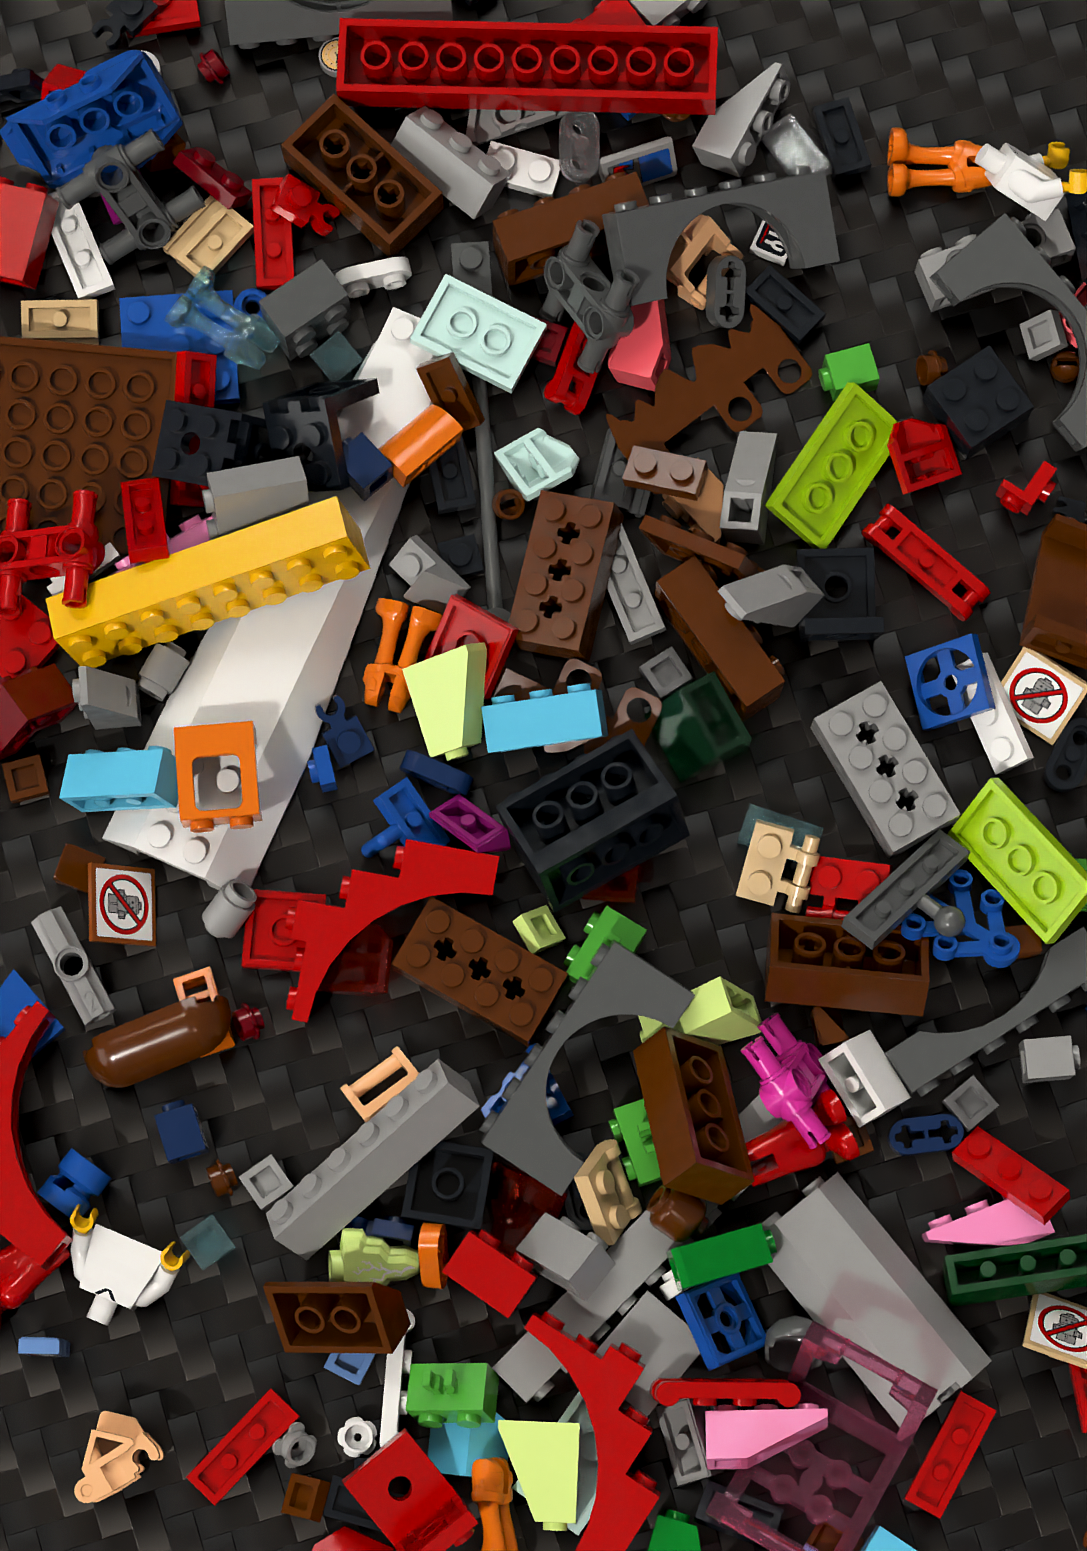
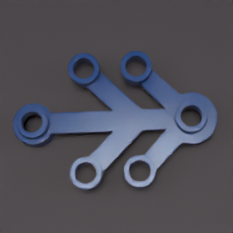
M959 869L949 877L948 889L954 896L955 906L963 912L966 920L963 931L957 936L966 935L974 941L957 942L955 937L943 936L935 929L934 921H925L918 914H910L902 922L901 934L908 940L915 941L922 937H935L932 952L937 959L942 961H949L954 957L983 956L986 963L990 966L1005 968L1010 966L1020 953L1018 939L1014 935L1005 932L1002 917L1004 898L997 890L988 889L981 894L979 907L986 914L988 930L976 923L970 896L973 877L965 870ZM930 895L932 899L943 907L949 906L933 895ZM988 901H993L997 904H990ZM908 926H916V927H918V928L914 929V928H910V927H908ZM940 946H947L949 949H944Z

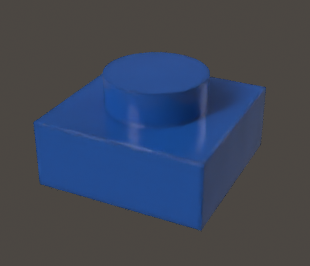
M323 745L312 748L314 759L307 761L312 784L320 782L323 793L337 790L328 746Z

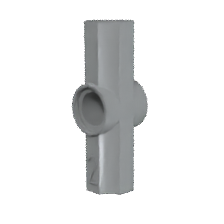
M59 906L38 915L36 919L31 921V924L84 1025L88 1026L107 1018L116 1009L93 967L92 960L87 956L63 908ZM72 957H80L83 960L81 971L73 976L66 975L64 972L66 961Z

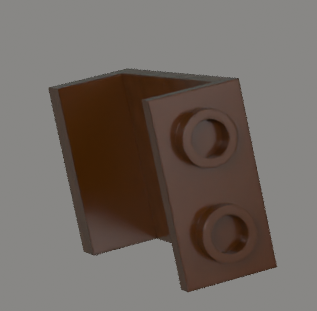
M1056 513L1041 535L1019 645L1087 669V524L1081 523L1072 517Z

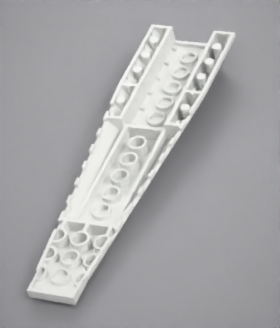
M395 307L392 308L378 340L371 347L353 380L377 378L380 393L336 411L342 441L348 437L354 439L363 432L379 449L427 407L432 405L416 368L421 363L437 358V356L410 343V337L421 318ZM312 451L307 458L309 461H312L313 458ZM393 477L365 502L351 487L341 491L308 492L309 505L335 496L339 498L361 530L370 569L359 572L352 579H339L325 584L317 591L293 595L286 598L280 604L265 605L250 610L243 617H230L214 623L206 632L188 667L169 696L144 750H148L149 746H162L171 750V754L176 757L174 727L253 721L257 739L255 746L262 821L253 822L254 827L247 829H231L230 824L214 825V830L210 832L194 833L190 831V827L184 828L180 822L178 799L177 808L115 811L102 837L103 840L137 855L139 852L158 859L205 880L210 887L220 890L223 885L229 884L232 880H240L250 887L252 886L308 765L307 761L310 760L313 752L312 748L316 744L324 722L316 715L315 705L320 704L324 713H326L410 483L403 488ZM237 756L198 758L194 761L195 804L198 810L238 808L242 804L240 760Z

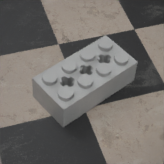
M882 681L813 719L810 727L888 860L933 836L939 829L943 830L956 823L961 813ZM860 731L869 732L873 736L871 744H868L866 739L862 742L857 739ZM880 764L889 765L893 769L891 777H887L886 773L880 775L877 772ZM900 797L908 798L912 801L913 804L910 807V811H907L906 806L902 809L897 806Z

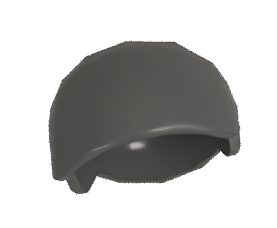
M791 1316L777 1320L767 1330L765 1337V1360L774 1369L788 1373H799L815 1369L822 1364L823 1352L825 1350V1335L822 1328L816 1322L804 1317Z

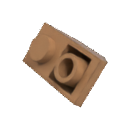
M708 469L697 501L663 494L662 497L665 500L662 503L672 517L675 519L681 517L689 525L688 532L692 533L694 529L701 530L711 535L715 539L714 543L720 544L721 530L719 527L724 485Z

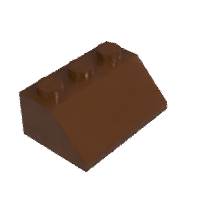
M266 1282L263 1285L285 1353L393 1354L411 1325L401 1292L376 1282Z

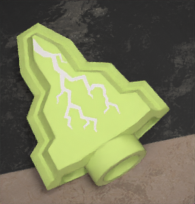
M343 1228L340 1250H329L328 1253L330 1282H376L385 1286L390 1281L407 1280L420 1273L418 1250L406 1245L390 1246L382 1237L367 1236L363 1229Z

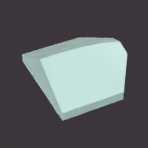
M540 428L529 432L494 452L495 458L513 488L520 492L527 501L539 496L541 490L548 491L573 477L580 461L570 445L547 435Z

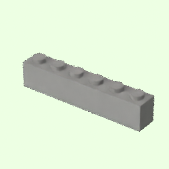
M439 1059L427 1069L421 1071L414 1081L397 1096L391 1098L384 1108L368 1122L361 1125L354 1135L339 1148H336L324 1162L310 1174H307L294 1189L273 1205L266 1213L274 1239L307 1261L480 1106L470 1082Z

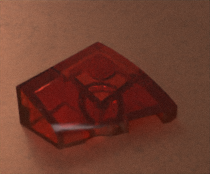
M494 1161L492 1174L498 1175V1199H492L491 1213L494 1217V1226L491 1234L502 1242L499 1249L512 1257L517 1252L516 1248L545 1212L558 1219L567 1194L563 1193L561 1196L532 1176L501 1162Z

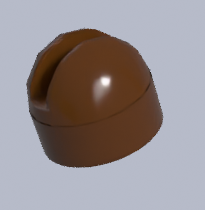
M1069 350L1061 351L1053 357L1052 364H1050V372L1057 381L1068 383L1078 377L1079 356L1075 352ZM1057 361H1062V362H1075L1076 366H1075V365H1059V366H1057Z
M503 489L492 500L493 511L499 518L505 520L518 518L525 508L522 494L514 489ZM514 499L515 505L500 509V502Z

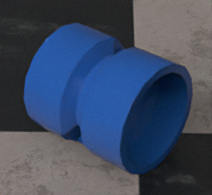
M70 1148L58 1164L60 1173L58 1175H50L37 1193L69 1218L76 1205L80 1204L79 1213L83 1217L91 1207L89 1198L91 1196H99L112 1178L77 1151Z

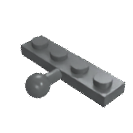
M939 829L844 917L841 927L873 950L916 908H919L934 919V926L939 934L946 937L959 935L966 923L963 912L955 906L943 907L932 899L930 895L968 860L970 851Z

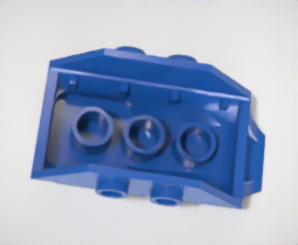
M130 50L89 69L78 83L64 90H54L43 100L6 117L7 123L0 129V135L19 165L37 171L41 174L49 188H57L83 173L82 168L85 167L87 162L91 161L93 153L99 147L104 145L114 146L116 144H123L125 146L148 132L150 128L154 129L163 145H165L182 126L183 122L171 93L151 58L144 51ZM155 154L154 156L150 157V158L147 159L146 161H144V162H142L141 164H139V165L137 166V168L140 169L141 167H143L148 161L152 160L157 154ZM109 165L105 167L102 171L106 173H111L118 168V166Z

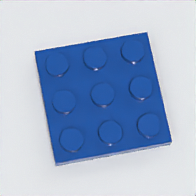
M233 290L119 298L122 347L170 352L192 351L217 355L214 405L240 403Z

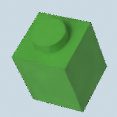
M869 343L826 354L822 368L818 370L821 386L824 391L830 390L833 401L837 399L847 382L856 383L865 392H870L877 389L880 380Z

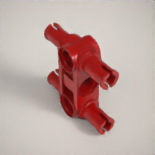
M90 490L74 491L70 523L64 526L28 530L32 503L22 498L7 500L5 530L0 534L1 615L16 616L20 614L22 584L27 582V580L65 576L62 605L75 609L87 607L86 599L89 576L102 564L105 557V547L98 541L99 531L98 527L94 525L98 494Z

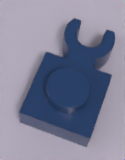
M336 694L332 696L337 705V709L333 714H325L320 704L315 705V712L322 721L329 723L331 727L321 734L338 766L342 768L374 751V748L358 717L354 715L345 719V703Z
M356 1216L345 1226V1228L363 1229L367 1236L382 1237L390 1246L406 1245L410 1248L412 1247L414 1225L407 1224V1221L400 1217L385 1216L384 1220L375 1218L374 1221H370Z

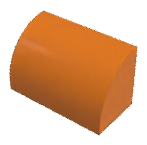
M432 404L378 450L393 465V477L404 488L460 441L463 428L444 409Z

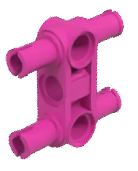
M777 1012L771 1015V1019L768 1017L757 1026L776 1051L777 1056H774L762 1036L757 1037L754 1043L751 1041L741 1049V1053L745 1055L761 1078L759 1081V1094L766 1109L775 1118L781 1117L787 1122L792 1121L811 1150L818 1146L817 1143L821 1145L832 1135L811 1108L821 1092L831 1089L826 1082L828 1080L827 1074L818 1060L823 1055L812 1043L806 1044L802 1040H796Z

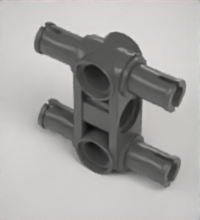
M150 128L148 132L125 146L123 144H116L114 146L104 145L99 147L93 153L91 161L87 162L85 167L82 168L83 173L64 185L55 188L59 199L68 210L93 193H101L125 225L124 230L107 241L98 244L100 253L110 266L137 248L139 250L164 247L168 243L171 234L177 231L180 221L199 209L206 207L202 196L193 185L185 192L165 203L158 199L142 177L137 166L158 152L165 150L161 139L153 128ZM109 165L118 166V168L111 173H106L102 171L105 167ZM151 222L159 223V225L156 228H144L147 224Z
M583 219V222L581 220L577 221L569 244L561 248L557 256H552L545 262L544 279L549 291L543 306L539 310V315L543 320L560 323L565 310L570 314L587 338L577 364L583 371L593 374L594 371L598 373L601 370L608 349L616 346L620 338L629 336L633 330L634 317L629 302L640 279L631 270L623 269L621 271V269H618L613 283H610L590 256V251L596 237L600 233V229L594 222Z

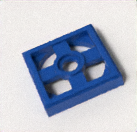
M971 633L905 656L922 730L930 731L996 709L978 634ZM959 650L966 654L974 667L965 670L957 668L953 651ZM937 657L941 673L936 680L925 683L923 675L924 666L929 659ZM950 675H954L957 679V686L953 690H949L945 685V681ZM977 683L975 695L966 707L963 694L967 686ZM939 695L947 697L951 714L943 716L934 712L931 709L929 699Z
M739 1273L705 1283L675 1296L708 1371L765 1346L766 1333ZM722 1291L729 1295L737 1305L734 1306L726 1302ZM703 1293L706 1294L713 1309L711 1317L706 1319L703 1318L697 1305L698 1299ZM721 1312L729 1317L730 1324L728 1327L724 1326L720 1320ZM743 1320L745 1321L746 1328L745 1340H743L739 1331L741 1321ZM715 1332L723 1334L731 1353L725 1354L718 1351L711 1334Z

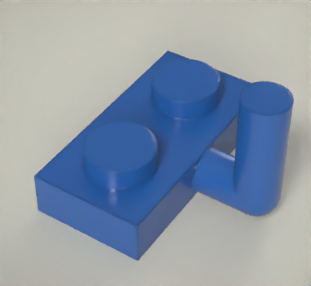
M406 777L373 800L390 826L363 844L361 852L365 857L371 858L398 839L404 847L406 839L445 846L451 840L443 828L429 817L430 809L408 777Z

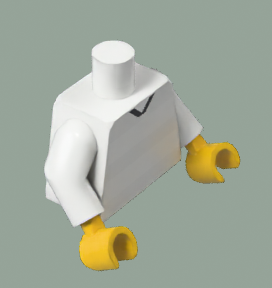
M1063 142L1049 143L1047 156H1042L1040 153L1028 156L1008 143L1003 144L1000 150L985 144L975 158V163L986 170L984 175L994 188L1044 221L1048 219L1066 192L1073 194H1084L1087 192V169H1071L1069 172V182H1061V179L1050 169H1063L1069 162L1070 148H1065Z
M80 1204L76 1205L70 1217V1223L73 1227V1241L71 1242L70 1250L74 1276L80 1281L79 1288L96 1294L86 1316L87 1318L109 1326L118 1304L135 1311L138 1306L147 1307L170 1290L179 1272V1268L190 1257V1251L186 1250L178 1258L172 1252L175 1241H172L163 1251H159L98 1224L93 1229L92 1226L99 1214L97 1208L92 1209L89 1218H84L79 1213Z

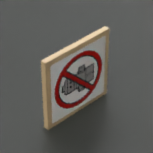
M1026 647L1022 648L1001 681L1018 723L1051 745L1055 743L1087 694V682L1046 655Z
M1048 1293L1032 1295L1022 1346L1054 1359L1087 1369V1307Z

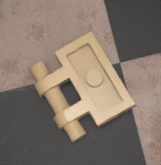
M757 819L736 896L773 906L778 891L788 895L785 909L793 913H800L803 900L808 899L811 890L808 882L812 868L818 865L820 854L817 850L821 839L817 836L806 834L802 847L792 845L791 841L795 829ZM786 859L798 862L793 880L782 877Z

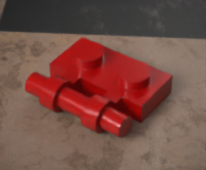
M820 856L818 865L812 868L811 890L809 894L824 896L822 908L807 906L805 916L843 920L850 911L837 910L838 898L858 900L859 904L892 873L893 865Z

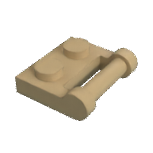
M614 1139L599 1143L574 1176L594 1233L604 1240L608 1246L614 1245L630 1220L639 1216L643 1211L639 1199L633 1197L618 1157L621 1151L617 1141Z

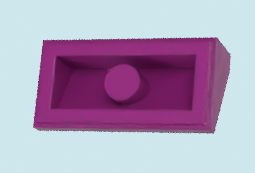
M460 794L429 812L431 819L477 853L508 851L511 849L508 829Z

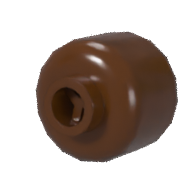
M663 1185L656 1190L647 1206V1210L650 1212L649 1220L651 1225L677 1243L684 1242L691 1236L695 1239L698 1238L709 1222V1219L705 1217L707 1211L705 1199L676 1191Z

